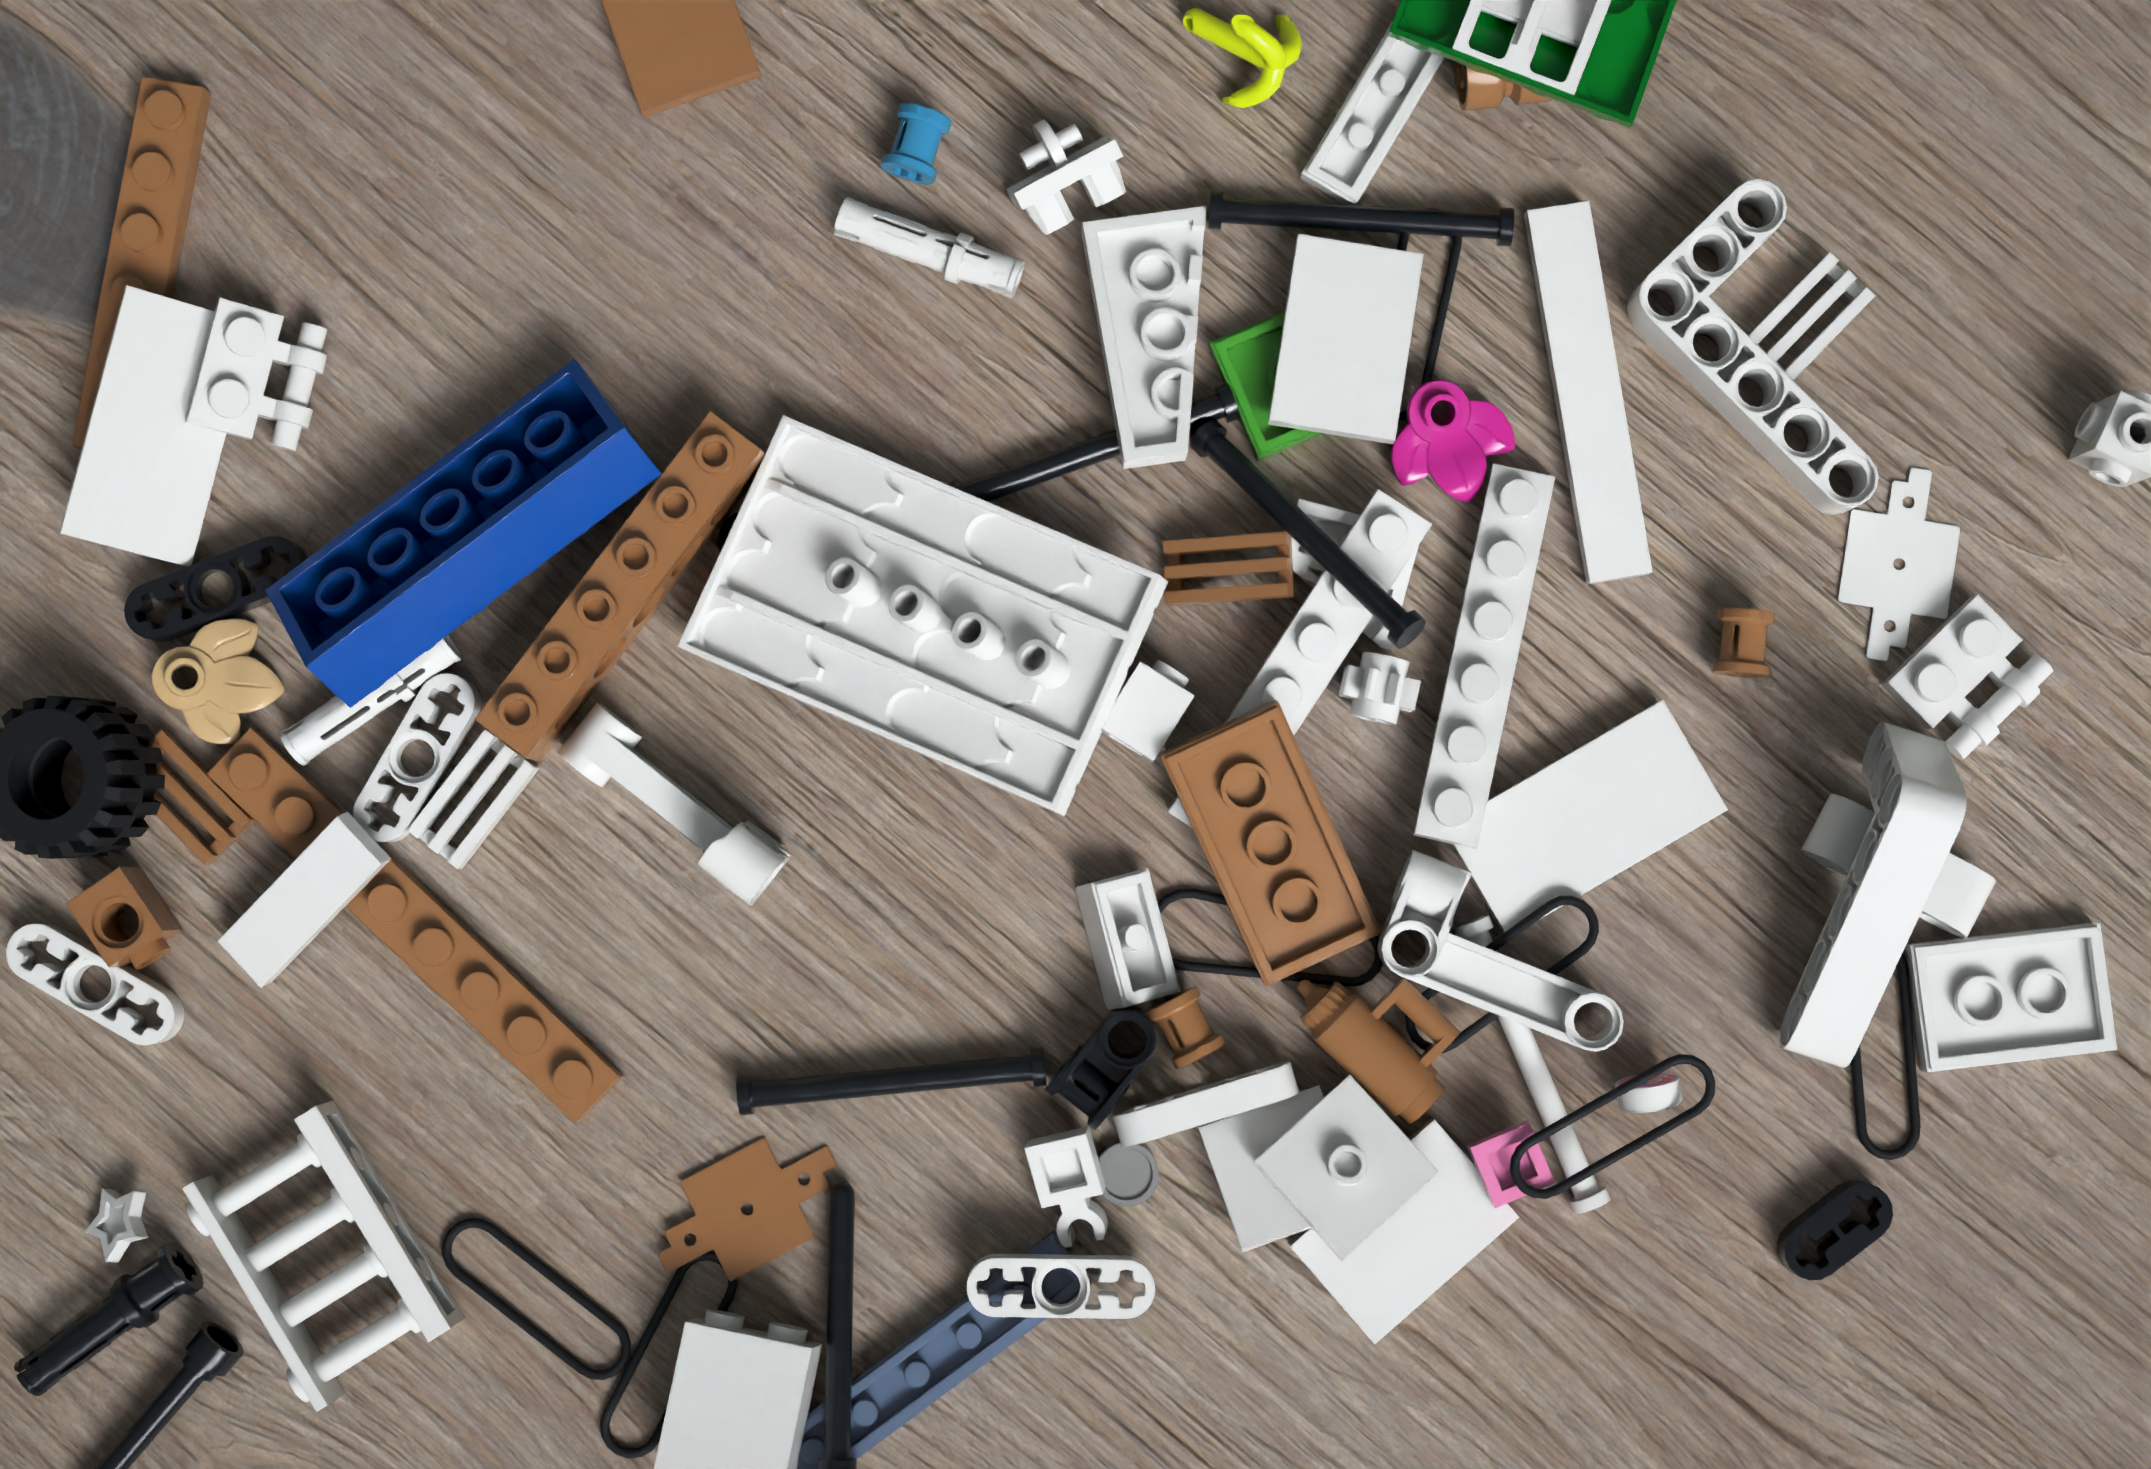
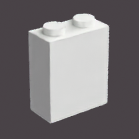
M707 1309L705 1319L696 1318L686 1321L654 1469H797L822 1344L806 1341L808 1330L793 1325L770 1322L767 1332L743 1327L744 1316L726 1311Z

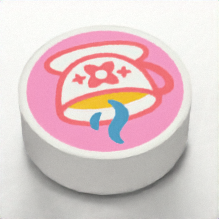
M1662 1072L1618 1097V1107L1629 1113H1649L1673 1108L1683 1100L1680 1077L1674 1073ZM1637 1075L1618 1080L1615 1083V1088Z

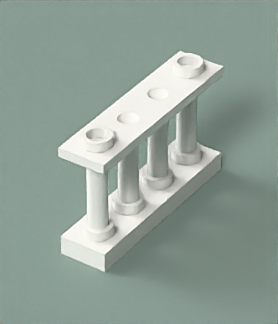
M334 1101L316 1105L295 1118L294 1121L302 1132L297 1135L298 1143L222 1189L214 1175L194 1181L182 1188L190 1201L187 1203L186 1209L192 1223L201 1234L212 1237L290 1367L286 1370V1375L291 1388L302 1401H310L316 1412L345 1394L335 1377L410 1330L415 1333L422 1331L427 1341L430 1342L465 1319ZM312 1164L317 1168L322 1165L335 1187L330 1191L331 1198L255 1244L236 1211ZM344 1219L350 1223L355 1221L368 1242L364 1245V1253L288 1300L269 1266ZM376 1275L382 1278L389 1276L401 1296L397 1301L398 1308L322 1355L302 1321Z

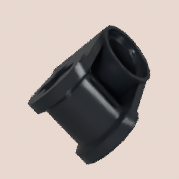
M1128 1006L1114 1009L1102 1020L1086 1042L1075 1049L1044 1090L1050 1095L1061 1094L1088 1116L1087 1125L1096 1130L1127 1092L1131 1081L1151 1058L1156 1044L1154 1022L1150 1021L1145 1011L1137 1007ZM1125 1020L1133 1021L1143 1028L1146 1042L1140 1050L1131 1054H1125L1117 1051L1111 1045L1109 1032L1118 1022ZM1076 1079H1079L1080 1081H1082L1085 1085H1087L1091 1090H1093V1091H1094L1096 1094H1098L1099 1096H1096L1094 1093H1092L1089 1089H1087L1084 1085H1082V1084H1081L1079 1081H1077Z

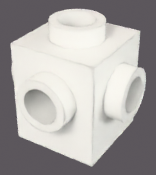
M2126 390L2125 392L2120 391L2099 402L2091 403L2082 414L2076 426L2074 436L2077 438V441L2068 461L2089 470V474L2093 478L2111 486L2126 487L2150 478L2151 395L2137 390Z

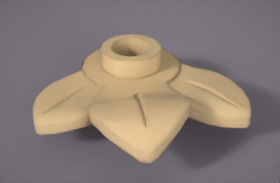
M226 619L204 625L197 632L189 646L168 650L159 657L153 667L152 686L158 698L167 706L182 710L190 731L206 742L234 745L239 740L241 733L239 714L263 709L276 701L284 692V686L274 672L257 659L249 657L258 635V626L253 622L243 619ZM182 666L191 667L198 674L195 686L187 690L177 688L172 682L174 671Z

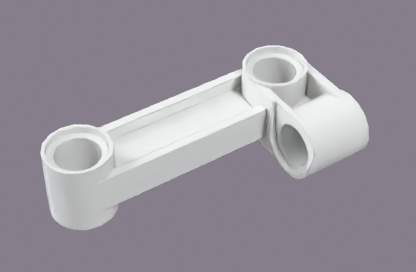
M597 702L557 753L577 771L600 787H603L610 777L619 782L705 850V853L698 862V866L746 904L753 906L792 854L748 820L740 822L735 827L728 824L633 749L642 736L620 717Z
M1416 850L1410 852L1397 882L1391 901V909L1381 931L1382 933L1379 936L1378 953L1386 968L1401 977L1583 1050L1596 1052L1605 1050L1616 1043L1622 1034L1624 1020L1621 1009L1608 996L1449 933L1453 925V918L1459 900L1473 873ZM1415 930L1421 934L1425 941V954L1415 965L1402 966L1392 956V941L1402 931ZM1595 1002L1604 1011V1027L1594 1037L1583 1038L1575 1030L1574 1017L1581 1006L1586 1003Z

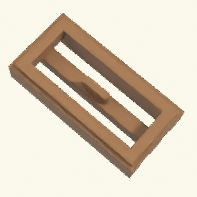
M1286 531L1163 541V554L1167 555V566H1164V579L1168 580V591H1165V604L1177 606L1294 597L1291 536ZM1277 548V558L1183 565V555ZM1278 572V583L1184 590V579Z
M161 729L152 738L154 742L150 747L160 748L162 755L166 752L234 821L226 828L162 762L156 764L157 775H165L164 787L216 840L210 845L157 790L155 791L154 799L160 801L161 805L156 816L203 864L211 865L255 820L207 775L209 771L170 731Z

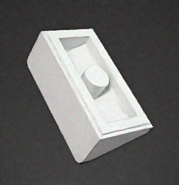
M1148 868L1077 886L1075 889L1107 1009L1124 1008L1180 992Z

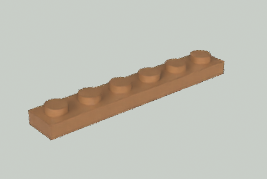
M148 77L141 78L71 445L80 450L82 449L125 286H132L173 299L211 99V93L202 86Z

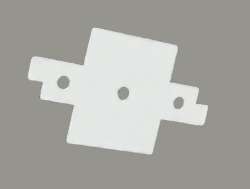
M1911 468L1908 482L1896 480L1892 482L1887 514L1856 509L1851 511L1838 601L1873 607L1866 657L1869 659L1887 661L1890 646L1906 647L1911 614L1946 619L1948 615L1960 527L1925 521L1932 477L1930 470ZM1911 497L1914 500L1913 507H1904L1903 499ZM1900 558L1905 562L1902 570L1894 568L1893 563L1895 559ZM1888 620L1895 623L1896 627L1892 632H1888L1884 628V624Z

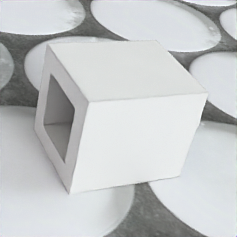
M1156 660L1152 668L1140 661L1117 697L1106 724L1101 729L1102 733L1150 763H1153L1195 696L1184 689L1189 679L1160 660Z

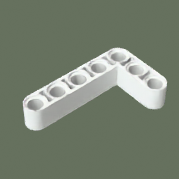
M1750 180L1736 188L1635 288L1628 299V319L1633 327L1812 507L1825 514H1841L1863 504L1872 497L1878 485L1877 467L1871 458L1709 297L1780 227L1785 219L1787 205L1785 196L1779 187L1766 180ZM1745 202L1757 207L1763 217L1762 227L1755 228L1745 224L1739 217L1738 204ZM1704 246L1714 251L1718 257V271L1709 272L1698 267L1693 258V248ZM1657 289L1669 294L1674 302V314L1663 316L1654 312L1648 302L1649 290ZM1705 334L1715 340L1719 349L1717 361H1707L1697 355L1693 346L1694 335ZM1740 379H1752L1759 384L1764 396L1760 407L1750 406L1742 400L1738 390ZM1786 423L1797 424L1806 432L1808 446L1805 452L1795 451L1786 443L1783 434ZM1833 467L1844 470L1851 477L1853 489L1849 498L1838 495L1831 488L1829 475Z
M1884 721L1878 723L1870 736L1862 763V774L1875 814L1787 1007L1779 1036L1781 1049L1841 1068H1846L1856 1054L1957 837L1967 804L1966 792L1946 742Z

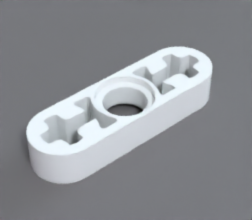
M439 674L426 681L420 689L354 805L353 818L375 841L396 842L407 837L410 834L407 831L434 795L476 721L474 719L481 711L480 693L469 680L454 674ZM457 686L460 689L457 700L465 706L460 715L448 713L440 724L439 730L450 732L447 742L445 743L438 735L432 732L417 729L421 719L426 723L435 724L442 712V706L435 701L437 694L440 691L451 693ZM424 740L434 751V764L425 775L413 777L404 770L401 763V755L404 748L410 742ZM389 774L401 784L418 787V792L414 798L409 793L401 792L396 800L393 811L400 816L398 824H384L379 830L376 827L379 817L371 810L375 802L388 803L398 787L386 785L385 782Z
M51 923L29 924L21 927L11 936L6 948V958L9 967L18 977L130 1042L138 1045L162 1043L173 1038L181 1029L184 1021V1008L181 1000L173 991L130 966L109 968L94 945L61 926ZM48 938L49 942L46 950L51 955L62 961L74 960L75 952L79 957L69 964L66 970L54 963H38L34 966L33 962L36 954L28 948L31 941H44ZM93 965L104 968L111 978V990L108 996L98 1003L88 1000L80 988L82 974ZM62 976V981L59 983L58 979ZM131 984L134 986V989L128 993ZM125 998L138 1005H149L157 1001L159 1006L156 1014L164 1019L162 1026L148 1027L144 1030L142 1025L145 1017L141 1013L130 1007L118 1008L116 1015L113 1014V1010Z
M1286 1061L1118 1112L1112 1115L1121 1147H1129L1295 1096L1300 1092L1291 1063Z
M989 1254L979 1259L971 1268L967 1280V1295L972 1306L977 1311L990 1317L1130 1319L1140 1316L1150 1307L1155 1296V1283L1149 1267L1142 1260L1133 1256ZM1022 1267L1036 1268L1032 1278V1296L1035 1304L1021 1303L1024 1290L1004 1291L1002 1301L993 1302L990 1301L988 1290L978 1289L977 1281L987 1280L992 1268L1003 1269V1278L1007 1281H1024ZM1056 1268L1071 1270L1076 1274L1080 1282L1078 1295L1066 1304L1051 1302L1042 1291V1281L1045 1275ZM1100 1268L1098 1282L1108 1283L1118 1281L1120 1271L1130 1270L1135 1282L1144 1283V1290L1134 1292L1131 1303L1128 1304L1119 1303L1117 1292L1098 1291L1100 1304L1087 1305L1086 1303L1090 1295V1279L1086 1269Z

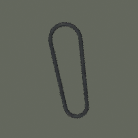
M1197 889L1176 890L1163 896L1157 903L1160 914L1170 903L1179 899L1194 898L1227 905L1223 895ZM1374 936L1368 939L1374 948L1375 959L1372 967L1363 975L1344 977L1296 972L1281 980L1296 982L1309 980L1311 983L1328 985L1336 981L1343 986H1361L1368 983L1380 972L1383 964L1377 948L1379 937ZM1172 957L1174 968L1182 971L1260 978L1256 968L1187 962Z

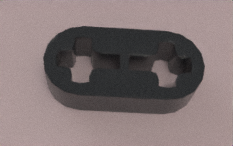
M1850 1180L1836 1186L1788 1223L1780 1232L1777 1240V1255L1782 1265L1791 1273L1807 1280H1822L1832 1275L1880 1238L1890 1227L1893 1209L1888 1195L1879 1187L1860 1180ZM1853 1196L1865 1201L1872 1199L1873 1203L1867 1209L1871 1220L1866 1225L1852 1220L1841 1228L1838 1226L1840 1222L1852 1213L1853 1209L1848 1201ZM1830 1232L1831 1236L1816 1248L1817 1253L1821 1257L1817 1263L1813 1264L1804 1258L1796 1260L1795 1257L1802 1251L1801 1245L1798 1242L1802 1235L1816 1240Z

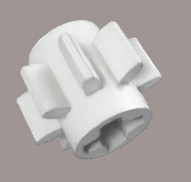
M1363 652L1360 667L1347 665L1344 668L1339 697L1352 699L1349 715L1371 722L1397 725L1400 710L1406 712L1415 711L1421 681L1407 678L1410 662L1388 655Z

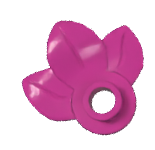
M1431 380L1420 385L1409 399L1407 405L1408 424L1399 432L1395 442L1392 444L1391 463L1395 476L1402 486L1416 483L1430 474L1434 482L1446 494L1463 502H1470L1484 482L1487 467L1485 456L1512 451L1515 448V437L1511 424L1503 412L1494 404L1487 401L1469 400L1466 393L1458 385L1450 381ZM1444 400L1449 406L1450 413L1446 421L1436 424L1432 420L1431 410L1435 403Z

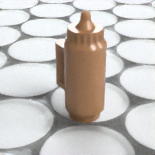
M1402 978L1373 1007L1358 993L1349 992L1339 982L1335 981L1327 988L1315 986L1309 980L1299 982L1298 991L1304 996L1307 1007L1300 1018L1303 1024L1311 1030L1313 1040L1391 1116L1396 1117L1400 1114L1411 1124L1436 1102L1443 1093L1445 1086L1435 1078L1438 1071L1431 1063L1457 1038L1460 1031L1408 980ZM1393 1004L1403 1011L1434 1041L1422 1054L1413 1048L1381 1017Z

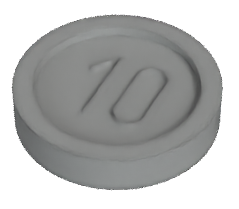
M1117 1142L1106 1148L1098 1159L1106 1184L1102 1195L1108 1201L1119 1206H1135L1146 1201L1155 1191L1159 1180L1158 1165L1153 1154L1143 1145L1137 1144L1121 1147V1143Z

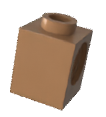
M118 867L66 903L109 968L131 966L133 964L136 970L152 964L171 949L166 941L183 930L141 867ZM127 905L133 907L139 917L138 930L130 939L121 933L118 925L119 915Z

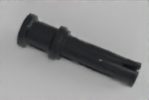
M168 1242L158 1249L157 1258L133 1276L124 1274L116 1279L110 1289V1295L102 1300L100 1304L58 1332L41 1347L17 1361L14 1365V1370L19 1372L16 1375L17 1379L29 1393L34 1396H41L58 1383L60 1379L80 1367L125 1332H128L133 1327L140 1329L151 1326L159 1320V1311L183 1294L193 1295L202 1289L204 1282L198 1266L192 1257L176 1243Z

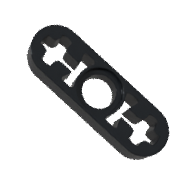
M267 536L138 586L130 593L126 600L124 608L126 622L130 629L140 637L158 642L172 641L198 631L204 625L214 621L226 620L271 602L265 590L276 583L278 579L270 575H261L248 580L246 574L238 566L239 563L244 561V568L255 572L271 564L269 554L275 551L276 554L291 560V564L283 568V576H285L308 559V557L299 545L285 538ZM214 572H226L233 581L234 590L232 597L222 606L211 607L202 596L203 582ZM250 583L256 589V592L251 594ZM181 585H184V593L179 589ZM153 598L165 603H175L186 598L189 605L196 611V615L193 617L191 610L184 607L168 611L163 615L165 623L163 627L158 623L146 621L145 614L153 610L151 600Z

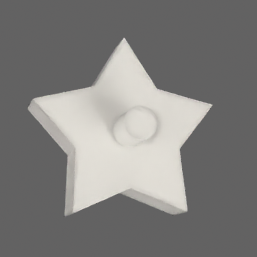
M102 1188L99 1214L85 1232L101 1240L105 1262L118 1263L131 1242L149 1238L141 1219L146 1192L132 1191L122 1196L115 1190Z

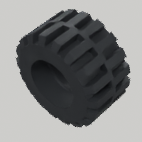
M65 696L34 697L22 702L23 709L11 708L1 717L5 727L0 728V838L3 841H15V850L25 855L38 854V858H95L108 856V852L124 850L131 846L129 837H141L146 832L149 825L144 820L145 816L157 815L161 802L154 799L156 789H164L165 775H157L156 764L164 760L161 749L150 747L148 743L154 736L148 725L135 724L138 716L127 707H116V702L105 699ZM74 748L83 768V785L77 801L70 807L62 793L60 774L65 757Z

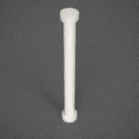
M1489 915L1474 919L1453 929L1456 936L1486 947L1493 941L1489 929L1494 926ZM1499 1016L1500 1024L1542 1122L1547 1127L1567 1116V1112L1531 1028ZM1572 1124L1549 1137L1566 1178L1589 1166ZM1594 1175L1571 1187L1575 1197L1570 1200L1575 1214L1594 1210L1611 1200L1606 1187H1598Z

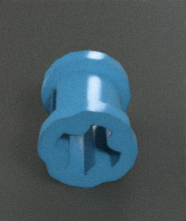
M901 103L897 111V118L900 120L891 153L883 155L880 166L887 173L905 181L931 185L934 183L937 175L935 169L932 168L942 135L949 133L951 119L931 108L913 103Z

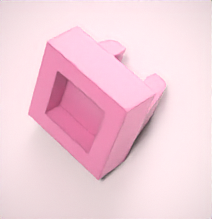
M1526 1120L1466 1145L1489 1200L1495 1208L1526 1196L1514 1184L1510 1173V1161L1516 1147L1534 1134L1530 1122ZM1537 1143L1523 1154L1519 1170L1523 1180L1528 1185L1536 1189H1542L1554 1184L1555 1181L1539 1143Z

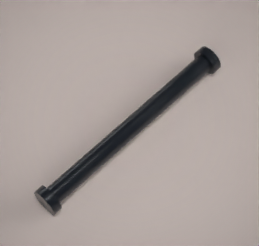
M1210 191L1208 229H1221V223L1486 238L1496 239L1497 246H1511L1514 231V208L1500 207L1497 214L1223 198V191Z
M1228 383L1215 387L1216 394L1192 402L1190 430L1214 419L1224 418L1227 423L1240 419L1238 407ZM1116 430L959 486H955L954 481L946 484L990 502L1120 455Z
M1215 419L1203 424L1190 441L1191 449L1200 457L1209 456L1389 630L1387 638L1393 645L1401 649L1410 644L1423 630L1426 623L1425 619L1415 610L1407 612L1226 438L1227 430Z
M1043 1047L1031 1048V1055L757 1082H753L751 1076L737 1077L736 1081L738 1110L740 1115L754 1114L756 1107L1033 1081L1034 1087L1047 1086Z

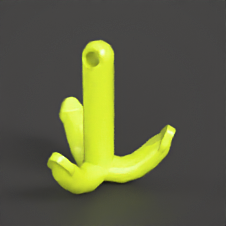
M1192 8L1186 11L1183 17V25L1187 31L1262 69L1261 76L1256 82L1238 90L1229 97H1222L1223 105L1230 104L1238 108L1254 106L1269 99L1280 88L1285 69L1298 60L1302 49L1300 33L1288 15L1279 14L1275 16L1281 41L1280 44L1275 37L1255 23L1248 15H1235L1229 24L1200 8Z

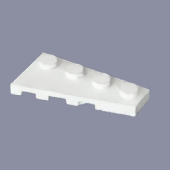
M1207 206L1082 222L1081 234L1123 469L1185 461L1188 454L1194 379L1193 368L1197 340L1198 303Z

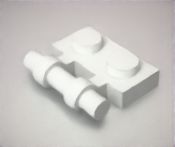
M219 298L214 311L186 423L251 440L257 418L262 417L276 421L271 445L289 451H296L302 428L309 429L313 410L307 407L316 374H323L327 355L322 353L327 329L303 322L297 345H290L278 341L284 316ZM272 362L291 367L282 400L263 396Z
M1979 595L1969 597L1881 685L1925 730L1934 728L1947 716L1959 729L1945 742L1949 752L1963 761L1978 745L1986 747L2000 733L1997 726L2018 706L2026 708L2040 694L2038 686L2053 672V668L2045 659L2037 654H2034L2020 669L2015 668L2005 657L2023 639ZM1987 676L1999 689L1977 709L1965 696Z

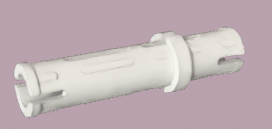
M850 197L845 198L836 218L835 236L859 242L912 263L929 267L945 274L944 280L955 284L962 280L990 289L1012 299L1024 271L1025 260L1001 254L973 243V236L962 232L958 237L943 233L887 211L884 212L870 207Z
M448 634L436 643L433 648L424 652L387 680L380 688L371 692L353 707H348L337 695L332 697L315 711L288 729L280 732V738L285 748L302 766L307 765L311 759L351 732L357 730L398 700L402 699L408 702L417 696V688L454 662L460 661L462 659L461 652Z

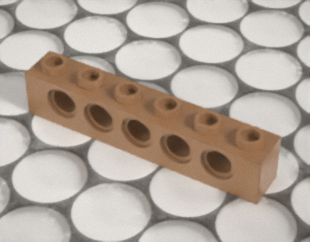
M710 411L474 720L524 758L541 762L750 488L765 456L764 452Z

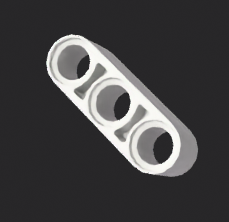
M1830 794L1800 851L1813 861L1846 878L1875 812L1850 799ZM1949 852L1919 918L1950 934L1967 938L1996 883L1995 878Z

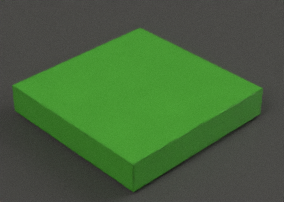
M1285 311L1209 343V349L1224 384L1228 383L1238 407L1240 422L1257 462L1325 434L1267 424Z

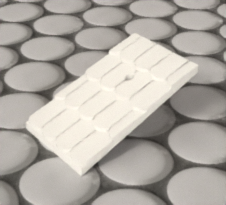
M783 415L677 647L790 698L968 774L973 778L1065 816L1075 794V788L1083 776L1102 733L1101 729L1106 724L1128 674L1127 670L1134 661L1153 618L1154 609L1157 608L1168 581L1159 574Z

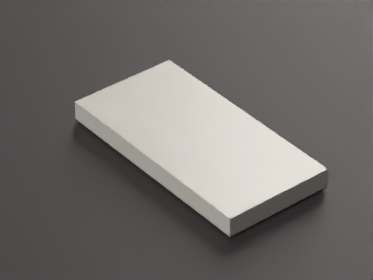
M125 286L59 534L185 567L192 565L226 433L186 423L214 311L132 286Z
M1660 700L1489 799L1479 845L1476 849L1451 844L1465 870L1473 873L1470 877L1500 930L1502 933H1505L1547 901L1558 896L1579 897L1728 809L1664 700ZM1561 905V906H1559V907L1553 909L1552 911H1550L1549 913H1547L1545 916H1547L1548 914L1552 913L1553 911L1559 909L1560 907H1562V906H1564V905Z

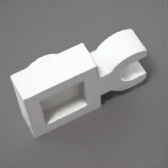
M1089 1126L1028 1140L1024 1149L1041 1208L1058 1204L1061 1208L1062 1213L1056 1228L1060 1243L1065 1248L1073 1245L1075 1232L1072 1222L1077 1219L1086 1220L1092 1225L1096 1240L1104 1239L1108 1228L1107 1215L1098 1203L1091 1200V1197L1102 1195L1106 1184Z

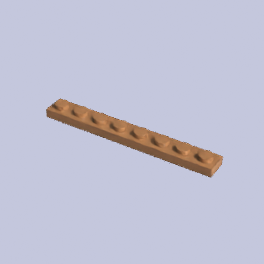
M250 728L207 773L223 791L295 859L337 816L346 813L262 732L255 728ZM376 841L389 855L391 860L346 907L575 1124L579 1123L624 1075Z

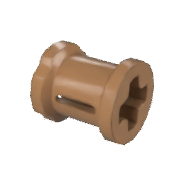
M1751 608L1717 609L1716 619L1722 622L1719 660L1712 663L1711 672L1732 677H1770L1771 667L1764 664L1767 628L1768 625L1774 624L1775 613Z
M1197 986L1186 989L1146 1011L1150 1021H1158L1175 1054L1171 1059L1175 1069L1197 1061L1226 1044L1221 1034L1213 1033L1197 1002L1201 995Z

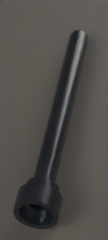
M845 1182L835 1184L829 1193L824 1458H818L817 1469H857V1459L850 1458L855 1192L852 1186Z
M203 1322L185 1343L186 1353L182 1356L184 1365L95 1469H129L203 1381L211 1382L216 1376H225L243 1356L244 1351L238 1340L223 1327L212 1322Z

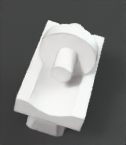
M1043 119L1032 126L1038 143L1020 152L1019 156L1027 170L1048 160L1050 165L1005 189L1013 206L1021 210L1025 209L1028 217L1040 232L1048 235L1074 220L1060 192L1061 189L1080 180L1094 207L1104 205L1126 192L1120 169L1116 163V160L1123 157V154L1114 138L1108 140L1106 136H1103L1066 156L1065 150L1083 141L1077 126L1073 124L1055 134L1047 121Z

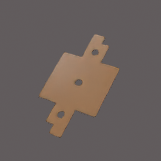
M762 1138L682 1180L680 1185L696 1215L665 1231V1236L671 1247L658 1253V1258L665 1272L670 1273L703 1254L714 1250L728 1280L733 1281L814 1238V1233L799 1203L829 1188L830 1185L824 1172L836 1166V1161L829 1147L825 1146L781 1170L767 1140ZM806 1173L810 1176V1182L807 1185L799 1183L798 1177L800 1174ZM749 1203L753 1206L751 1215H744L741 1208L744 1204ZM687 1234L695 1235L696 1243L689 1246L685 1243L684 1238Z

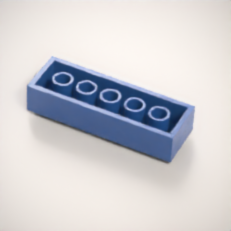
M574 358L265 591L305 667L351 708L371 692L380 688L387 680L424 652L433 648L436 643L476 613L482 611L488 604L525 576L534 572L541 564L577 537L586 533L593 525L630 497L639 493L642 488L662 473L610 401Z

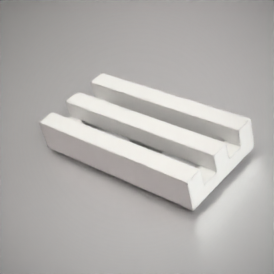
M1831 252L1748 335L1792 380L1876 296L1867 287L1862 289L1855 282L1857 277L1849 269L1844 272L1837 265L1839 260ZM1824 276L1831 281L1833 285L1768 352L1759 345L1761 340ZM1844 294L1851 302L1784 369L1777 360Z
M485 729L407 831L428 844L427 846L435 853L445 857L448 860L447 862L456 869H463L540 768ZM491 749L498 753L440 830L437 833L434 832L431 827ZM509 763H511L518 770L459 847L455 848L449 841Z

